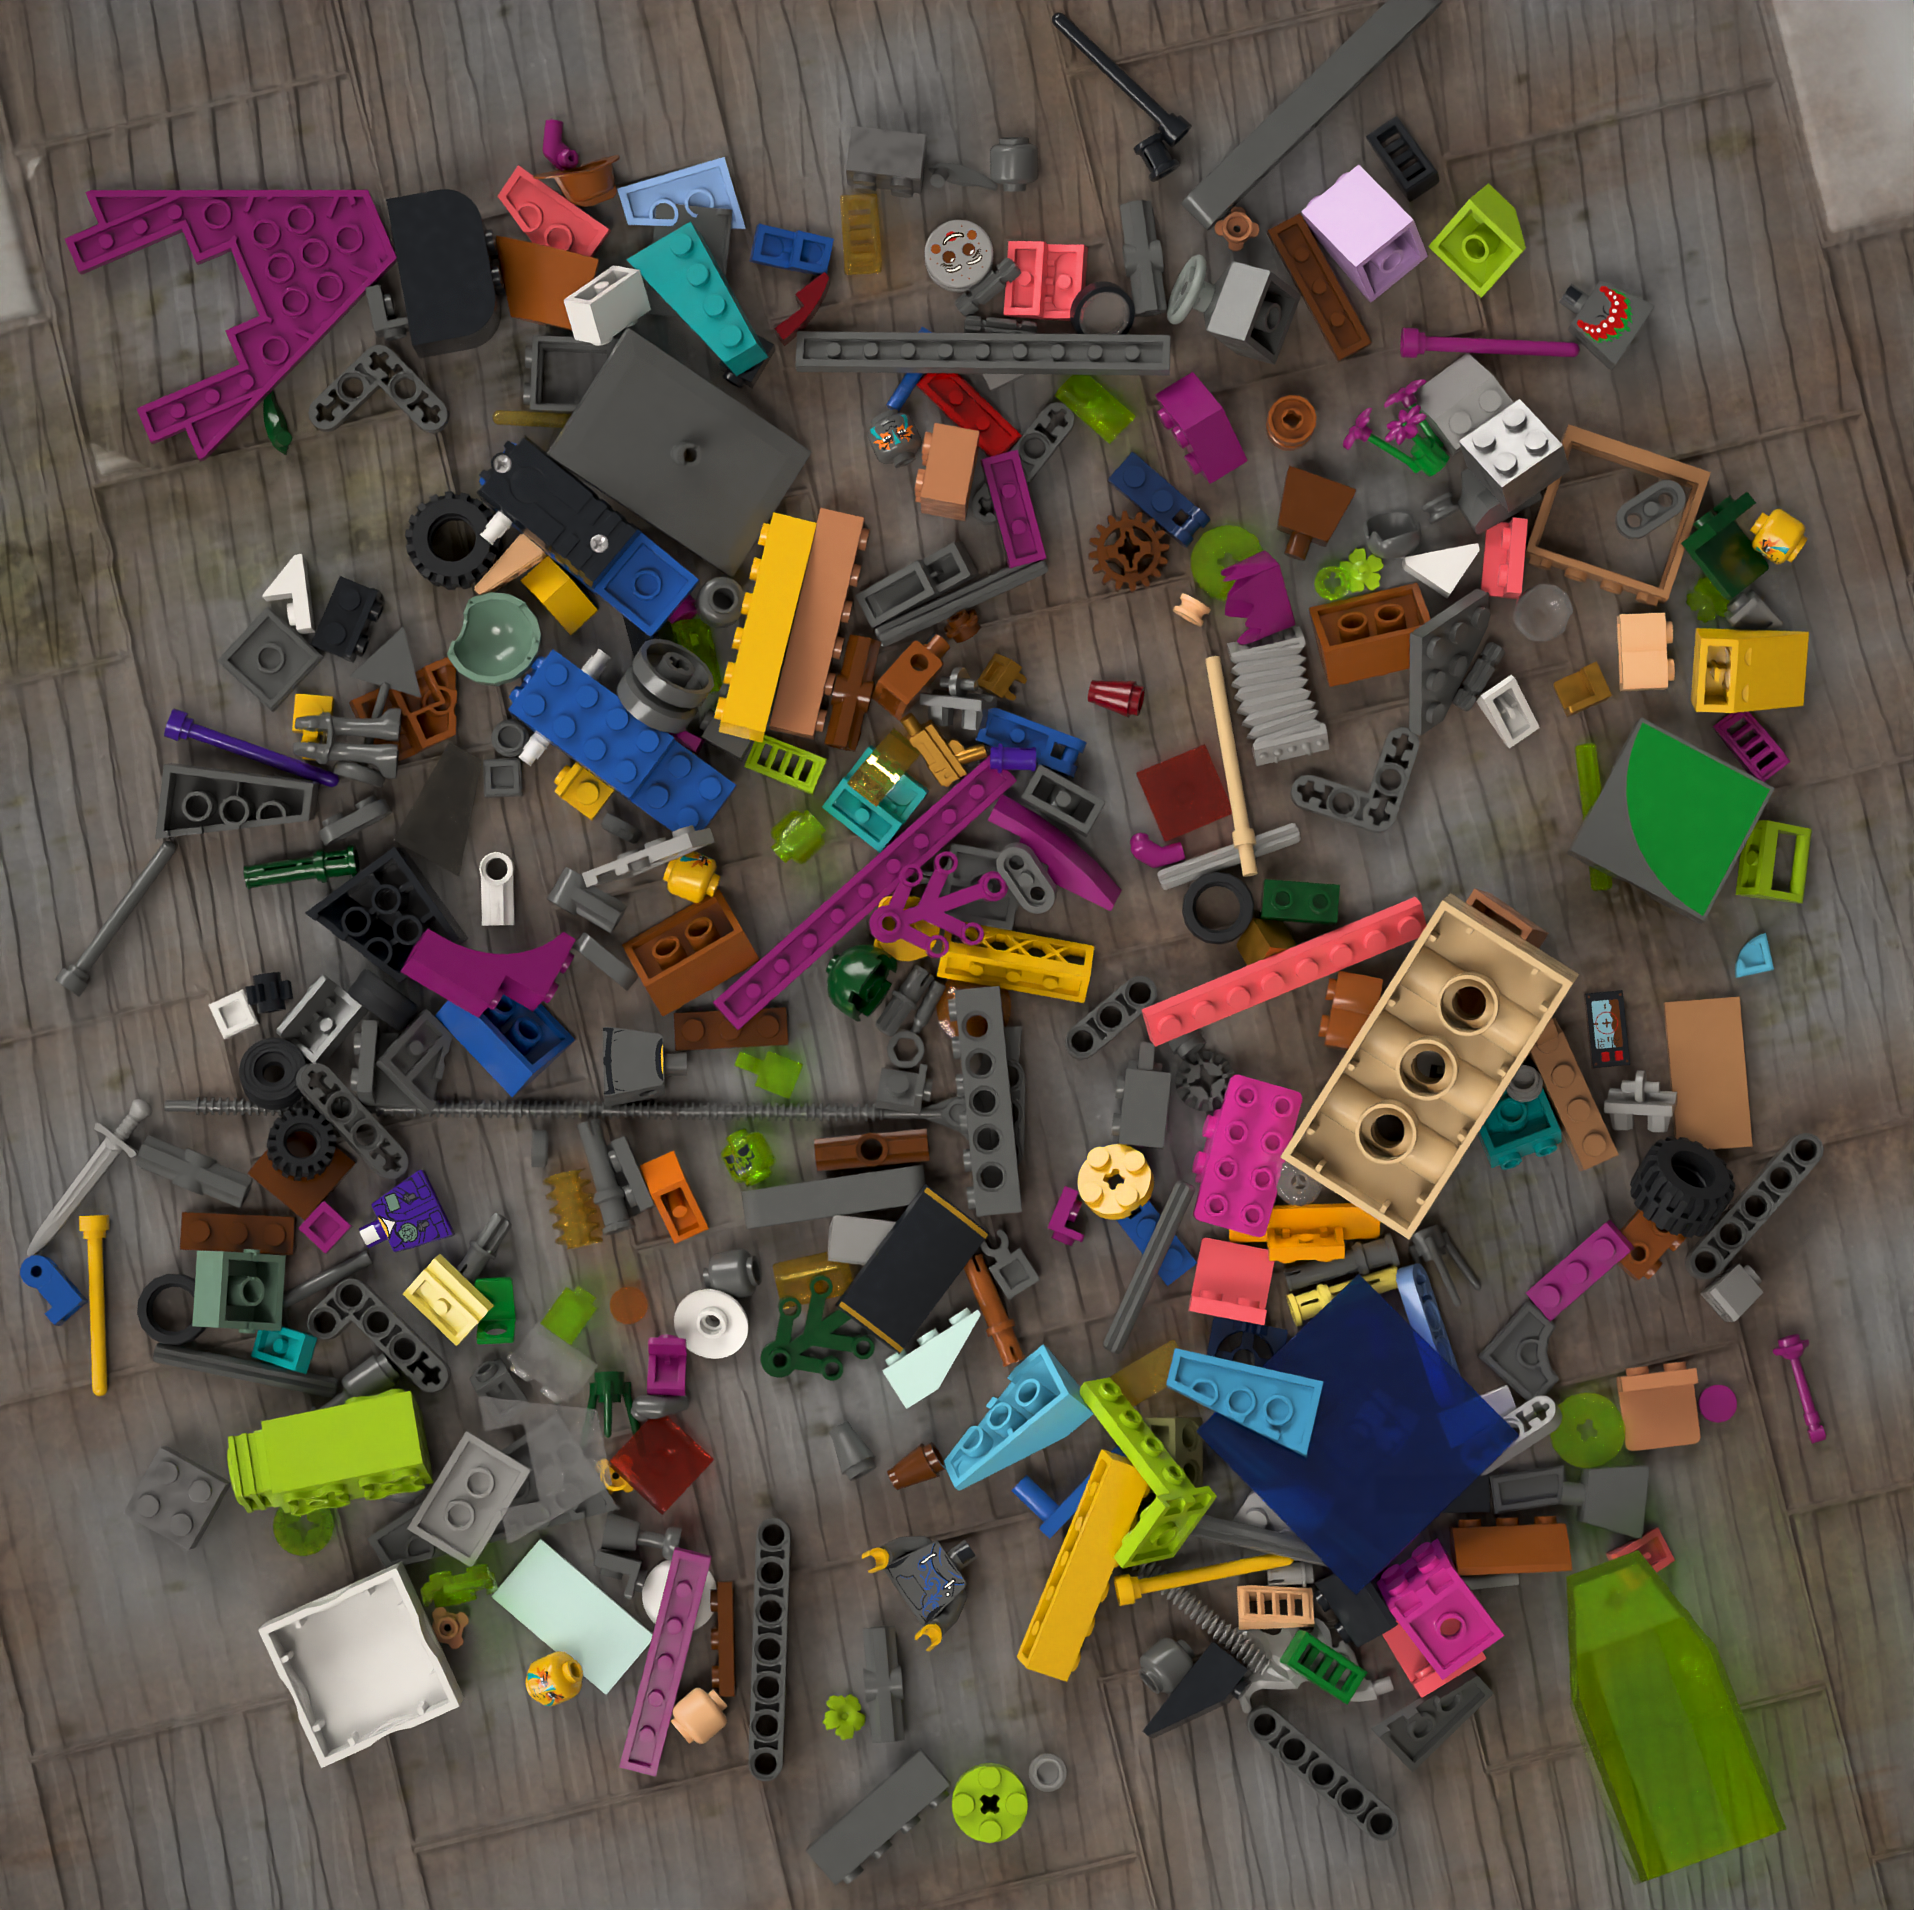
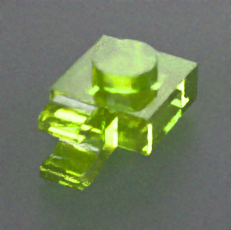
M768 1051L764 1061L739 1052L734 1066L759 1075L755 1083L756 1087L790 1099L803 1064Z

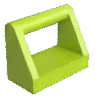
M1758 820L1740 854L1735 895L1803 904L1812 829L1769 820ZM1778 833L1796 836L1789 893L1771 889Z

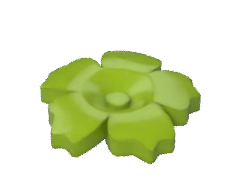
M1355 548L1353 553L1348 556L1350 562H1340L1338 572L1343 580L1349 579L1346 589L1351 593L1362 592L1364 586L1370 591H1374L1380 586L1379 580L1381 576L1376 572L1384 567L1381 558L1370 555L1366 560L1365 549Z
M852 1694L847 1695L846 1698L843 1695H833L826 1701L830 1711L825 1712V1719L822 1722L825 1724L826 1729L836 1728L835 1734L840 1736L842 1741L852 1739L854 1731H859L865 1725V1715L858 1712L861 1710L858 1698Z

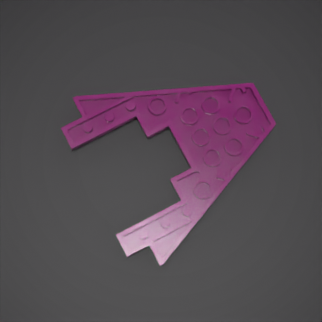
M90 190L85 193L98 221V225L65 238V242L80 275L182 232L197 265L232 251L259 314L256 318L225 330L239 365L136 408L152 444L187 431L200 462L206 460L361 300L366 294L365 288L374 286L397 262L395 251L368 190Z

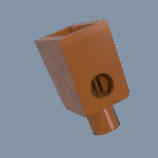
M935 633L931 635L924 645L914 640L878 680L872 699L900 721L920 699V693H925L939 676L944 665L940 659L950 649L949 644Z

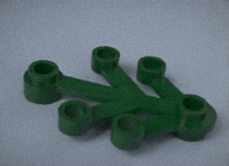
M817 1274L811 1278L809 1282L811 1296L804 1331L793 1340H791L793 1320L800 1315L802 1307L799 1300L792 1295H787L780 1299L778 1303L780 1316L775 1340L766 1344L760 1355L762 1368L770 1376L776 1378L786 1377L796 1369L822 1374L825 1379L830 1381L839 1379L843 1374V1365L837 1357L828 1356L824 1359L801 1355L802 1352L811 1346L852 1352L859 1359H868L873 1355L875 1346L870 1337L866 1335L852 1337L831 1333L851 1319L839 1308L822 1319L826 1297L833 1290L832 1282L828 1276ZM825 1280L828 1283L827 1289L824 1292H816L814 1290V1285L817 1281ZM789 1301L796 1303V1310L791 1314L783 1311L784 1304ZM860 1341H867L869 1343L867 1352L859 1353L856 1351V1346ZM778 1353H783L786 1355L785 1363L779 1366L775 1365L773 1357ZM830 1362L838 1364V1370L834 1374H827L825 1372V1366Z

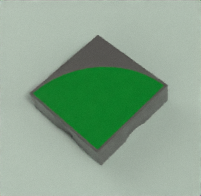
M1641 717L1636 721L1611 768V774L1595 804L1591 806L1566 854L1613 879L1622 880L1638 887L1653 900L1701 924L1706 920L1775 788Z

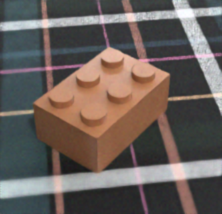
M934 423L933 433L925 432L922 447V465L926 466V470L918 469L915 484V502L921 503V513L961 521L966 520L979 452V431Z

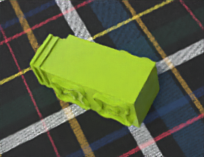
M392 1389L374 1396L353 1397L346 1400L344 1405L261 1421L262 1430L249 1434L242 1433L239 1436H228L227 1461L230 1480L238 1504L242 1505L247 1513H252L255 1510H266L269 1507H282L285 1513L300 1516L319 1509L344 1507L351 1503L350 1500L365 1497L366 1500H378L396 1493L417 1492L424 1489L426 1484L434 1483L422 1411L411 1391L405 1392L403 1389Z

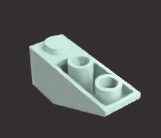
M967 1307L948 1319L952 1326L939 1334L937 1329L934 1328L917 1339L920 1347L907 1354L905 1349H903L900 1354L895 1353L885 1360L889 1367L882 1371L906 1409L939 1389L981 1315L978 1310L971 1314Z

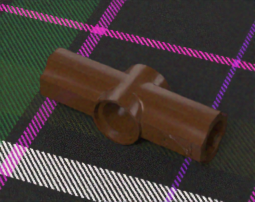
M850 635L849 641H847L842 670L837 675L831 700L833 709L825 738V745L840 750L856 752L862 731L864 714L868 713L875 684V681L872 680L881 646L880 641L864 636Z
M927 1128L814 1139L817 1172L930 1161ZM871 1139L879 1141L883 1148L881 1156L874 1161L865 1159L861 1152L863 1144Z

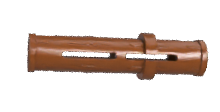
M979 1254L974 1256V1258L971 1257L965 1265L964 1271L987 1323L988 1329H986L988 1337L992 1336L1003 1361V1366L1006 1367L1025 1359L1026 1356L1023 1354L1012 1328L1016 1326L1013 1318H1008L983 1259L984 1256Z

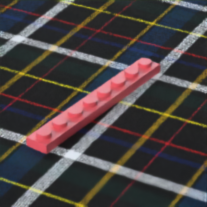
M1413 897L1142 1009V1014L1149 1038L1156 1047L1420 937L1426 927L1422 905L1416 897Z

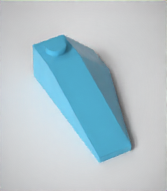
M1044 1344L1014 1368L1007 1377L1011 1381L998 1399L993 1396L986 1407L990 1410L979 1425L969 1427L944 1460L947 1473L957 1490L960 1491L1067 1437L1094 1414L1081 1398L1080 1386Z

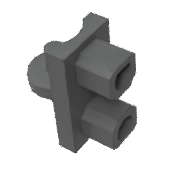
M962 667L954 668L950 677H941L940 686L949 688V690L934 689L932 693H920V705H928V718L936 726L953 725L955 708L962 709L961 728L970 730L986 728L988 709L997 707V696L967 693L968 690L976 691L978 689V680L969 679L967 669Z

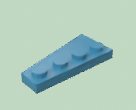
M1175 1348L1166 1384L1168 1388L1307 1458L1324 1386L1323 1381Z

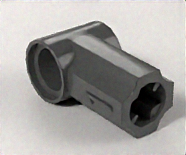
M568 867L564 868L547 897V900L574 916L578 914L609 933L613 932L627 908V905L594 886L586 887L583 876Z

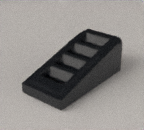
M1397 116L1366 136L1367 141L1409 202L1440 182L1438 172ZM1396 133L1400 135L1399 139L1387 147L1383 148L1381 143ZM1405 146L1408 147V150L1393 160L1391 159V155ZM1414 158L1417 162L1403 172L1399 170V168Z

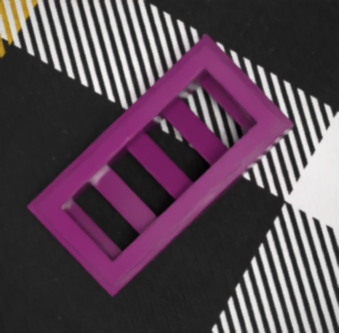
M1749 711L1730 713L1712 727L1745 771L1763 782L1791 762ZM1740 719H1743L1746 725L1731 736L1726 730ZM1752 730L1756 736L1740 747L1736 741ZM1761 742L1765 748L1750 759L1746 752ZM1770 754L1774 760L1760 770L1756 764Z

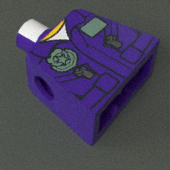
M425 1170L415 1172L372 1203V1208L378 1219L359 1228L368 1249L388 1239L394 1252L405 1251L455 1235Z

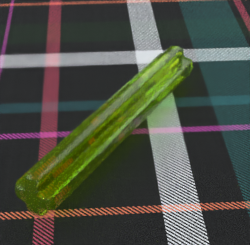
M1593 743L1579 744L1575 748L1583 821L1601 793L1596 745ZM1589 866L1592 890L1606 891L1611 889L1612 878Z

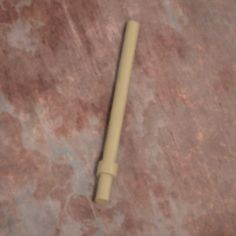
M1212 656L1205 660L1235 831L1232 832L1234 848L1239 850L1243 877H1249L1258 874L1253 846L1256 845L1254 829L1249 826L1220 656Z

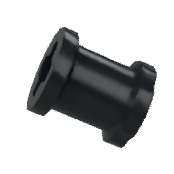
M1161 132L1148 137L1133 148L1136 155L1142 157L1149 169L1151 182L1166 177L1180 166L1179 161L1172 159L1162 142L1164 137Z

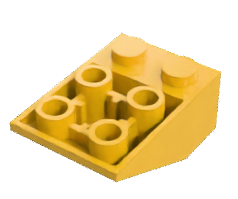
M1696 628L1691 703L1695 711L1738 713L1804 706L1809 632Z

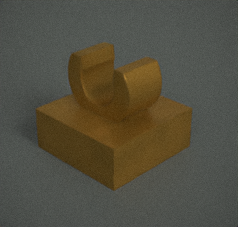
M995 653L979 677L978 686L985 692L999 698L1004 697L1014 701L1016 696L1009 691V687L1014 680L1025 684L1027 679L1023 674L1019 673L1022 669L1019 664L1012 659Z

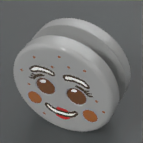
M967 220L945 222L931 233L926 242L925 266L927 272L938 286L947 291L957 293L970 291L969 288L979 283L992 270L993 245L987 233L973 222Z

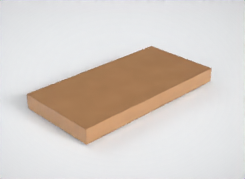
M1740 997L1663 1003L1671 1091L1677 1092V1104L1673 1113L1675 1138H1688L1689 1141H1697L1703 1144V1147L1710 1148L1711 1150L1752 1147Z

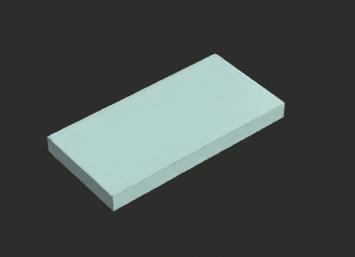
M542 1538L539 1539L491 1596L555 1652H565L572 1656L581 1665L583 1676L605 1695L651 1643L652 1632Z

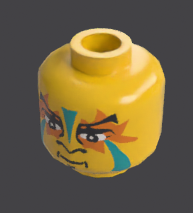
M1780 508L1773 510L1769 516L1762 512L1750 529L1751 532L1756 534L1752 540V547L1775 564H1782L1786 560L1792 563L1808 540L1804 536L1805 525Z
M693 851L669 861L663 880L668 882L667 889L671 894L693 903H700L706 894L714 896L721 876L715 874L717 865L714 859Z
M557 1651L537 1659L531 1663L527 1672L525 1683L527 1691L534 1700L544 1706H555L572 1699L579 1694L582 1687V1667L572 1656L565 1652Z

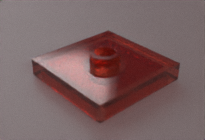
M1205 744L1136 773L1164 843L1232 815L1231 804Z
M665 1416L658 1419L649 1418L607 1464L663 1515L714 1459L673 1420Z

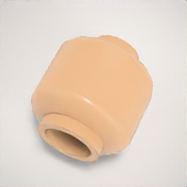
M695 1688L674 1705L672 1713L675 1718L671 1720V1723L689 1744L693 1741L704 1744L726 1725L727 1718L722 1711L728 1706L714 1689L707 1694L703 1689Z

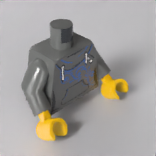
M926 1536L898 1537L882 1545L880 1548L877 1547L864 1552L861 1556L862 1559L871 1555L876 1560L875 1568L868 1570V1572L875 1573L883 1569L922 1624L923 1628L916 1633L915 1640L925 1634L931 1639V1645L926 1651L934 1649L941 1642L942 1636L958 1621L967 1600L965 1587L968 1583L960 1570L977 1559L966 1540H963L946 1552L938 1539L932 1542Z

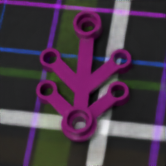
M945 851L935 857L934 871L918 905L906 910L903 909L911 889L922 881L923 872L915 864H908L900 870V881L889 905L881 906L872 913L869 920V929L874 938L880 942L893 943L902 939L925 950L929 957L940 958L949 949L946 938L941 935L929 937L909 925L924 920L960 937L961 941L968 946L976 945L984 937L983 928L978 923L971 922L966 924L943 912L979 899L987 902H996L1007 894L1008 886L999 872L990 871L983 874L978 879L976 885L938 898L948 875L954 872L958 866V859L955 854ZM946 856L951 859L952 867L950 870L941 868L939 864L941 857ZM907 869L916 871L917 880L914 883H910L905 879L904 873ZM990 879H995L999 882L1000 890L997 893L989 891L987 884ZM885 917H891L895 921V928L892 931H887L883 928L882 921ZM968 927H973L977 930L978 937L975 941H970L966 938L965 932ZM933 940H939L943 944V950L940 954H935L931 951L930 944Z

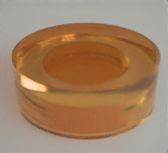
M635 1287L620 1288L613 1294L610 1300V1311L613 1317L623 1324H635L641 1321L648 1310V1301L645 1294Z

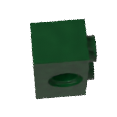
M1265 879L1262 883L1260 919L1335 925L1338 920L1340 885Z

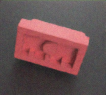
M1206 1237L1201 1240L1188 1311L1264 1325L1267 1313L1265 1308L1274 1267V1261H1269L1268 1250Z
M1455 1618L1446 1619L1441 1624L1440 1632L1445 1635L1455 1634L1460 1628V1621ZM1397 1620L1398 1625L1382 1634L1421 1698L1487 1659L1482 1651L1442 1680Z

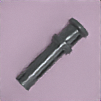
M593 1119L589 1123L593 1136H591L587 1121L578 1124L577 1129L580 1133L597 1191L594 1194L593 1202L595 1205H599L605 1226L602 1232L603 1235H611L626 1231L636 1225L635 1221L629 1218L624 1201L626 1195L623 1187L617 1184L600 1125L601 1121L600 1119Z
M1389 1232L1384 1235V1238L1361 1244L1360 1242H1355L1351 1246V1250L1345 1251V1259H1334L1330 1262L1314 1260L1290 1268H1284L1283 1271L1289 1291L1292 1292L1296 1289L1357 1271L1359 1275H1367L1370 1269L1390 1263L1397 1266L1400 1263L1391 1233Z

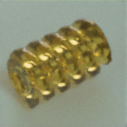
M587 1168L551 1175L542 1181L544 1186L555 1187L553 1191L545 1196L548 1201L558 1202L556 1206L549 1209V1214L561 1217L560 1220L552 1224V1229L564 1231L563 1235L555 1239L556 1245L567 1246L565 1250L603 1242V1237L591 1235L593 1231L600 1227V1223L588 1221L590 1216L597 1213V1208L585 1206L586 1202L594 1198V1193L582 1192V1188L591 1183L590 1178L579 1177V1173Z

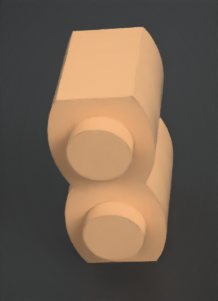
M1665 613L1620 614L1617 616L1620 691L1665 690L1668 688V681H1674V659H1667V644L1673 642L1672 621H1666Z

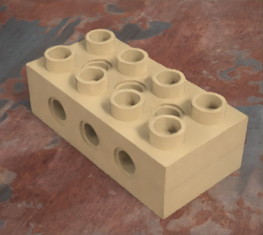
M1450 893L1438 906L1280 1158L1410 1240L1579 974ZM1471 986L1478 988L1486 999L1484 1012L1477 1015L1464 1012L1457 1001L1459 989ZM1423 1051L1439 1053L1445 1062L1444 1075L1439 1078H1429L1423 1075L1417 1066L1418 1054ZM1390 1114L1397 1116L1405 1128L1403 1139L1389 1141L1383 1138L1377 1129L1378 1117Z

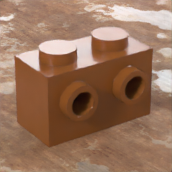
M1639 1209L1620 1229L1621 1233L1635 1249L1617 1264L1635 1281L1640 1280L1643 1276L1649 1280L1662 1266L1663 1263L1659 1258L1668 1248L1674 1252L1687 1238L1682 1234L1676 1236L1670 1234L1664 1228L1661 1230L1656 1227V1224L1651 1220L1648 1221L1643 1216V1211Z

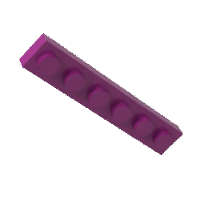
M679 1547L674 1549L619 1765L620 1768L655 1777L657 1775L712 1558L710 1555Z

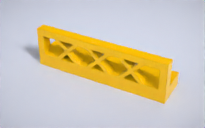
M980 925L984 931L982 941L976 945L968 946L963 943L952 942V934L947 931L944 932L949 949L943 957H940L937 977L991 987L1000 986L1003 989L1074 1002H1085L1094 953V946ZM968 927L965 936L975 941L978 937V932L975 928ZM995 941L1002 942L1009 949L1005 951L996 950L990 944ZM1031 948L1040 949L1046 955L1041 958L1034 957L1027 950ZM1067 955L1084 957V965L1068 963L1063 957Z

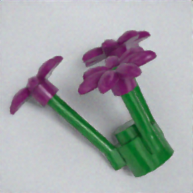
M1425 379L1410 382L1407 387H1401L1397 393L1389 395L1384 403L1385 408L1401 401L1405 408L1409 407L1410 411L1407 413L1404 409L1400 410L1398 414L1399 421H1391L1387 424L1386 427L1390 432L1386 435L1385 441L1372 434V429L1366 426L1370 420L1369 415L1372 408L1365 409L1357 416L1355 425L1349 428V434L1343 441V447L1349 451L1355 439H1360L1363 442L1368 440L1405 463L1414 473L1422 470L1428 477L1438 473L1450 458L1442 449L1444 443L1435 435L1428 424L1426 414L1420 411L1421 407L1415 403L1418 400L1414 392L1427 382ZM1417 424L1420 425L1427 437L1422 438L1418 434ZM1396 438L1397 444L1400 445L1405 438L1412 439L1416 443L1410 451L1413 457H1409L1387 442Z

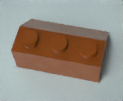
M1418 583L1309 607L1317 648L1329 687L1410 669V633L1431 620Z
M719 889L716 890L713 897L707 895L700 903H693L622 944L662 1017L681 1008L684 1004L703 993L714 989L717 985L736 974L745 971L760 960Z
M1535 1516L1534 1524H1519V1517L1496 1518V1525L1481 1526V1519L1458 1520V1527H1449L1451 1560L1460 1576L1572 1571L1567 1526L1565 1523H1557L1556 1516Z

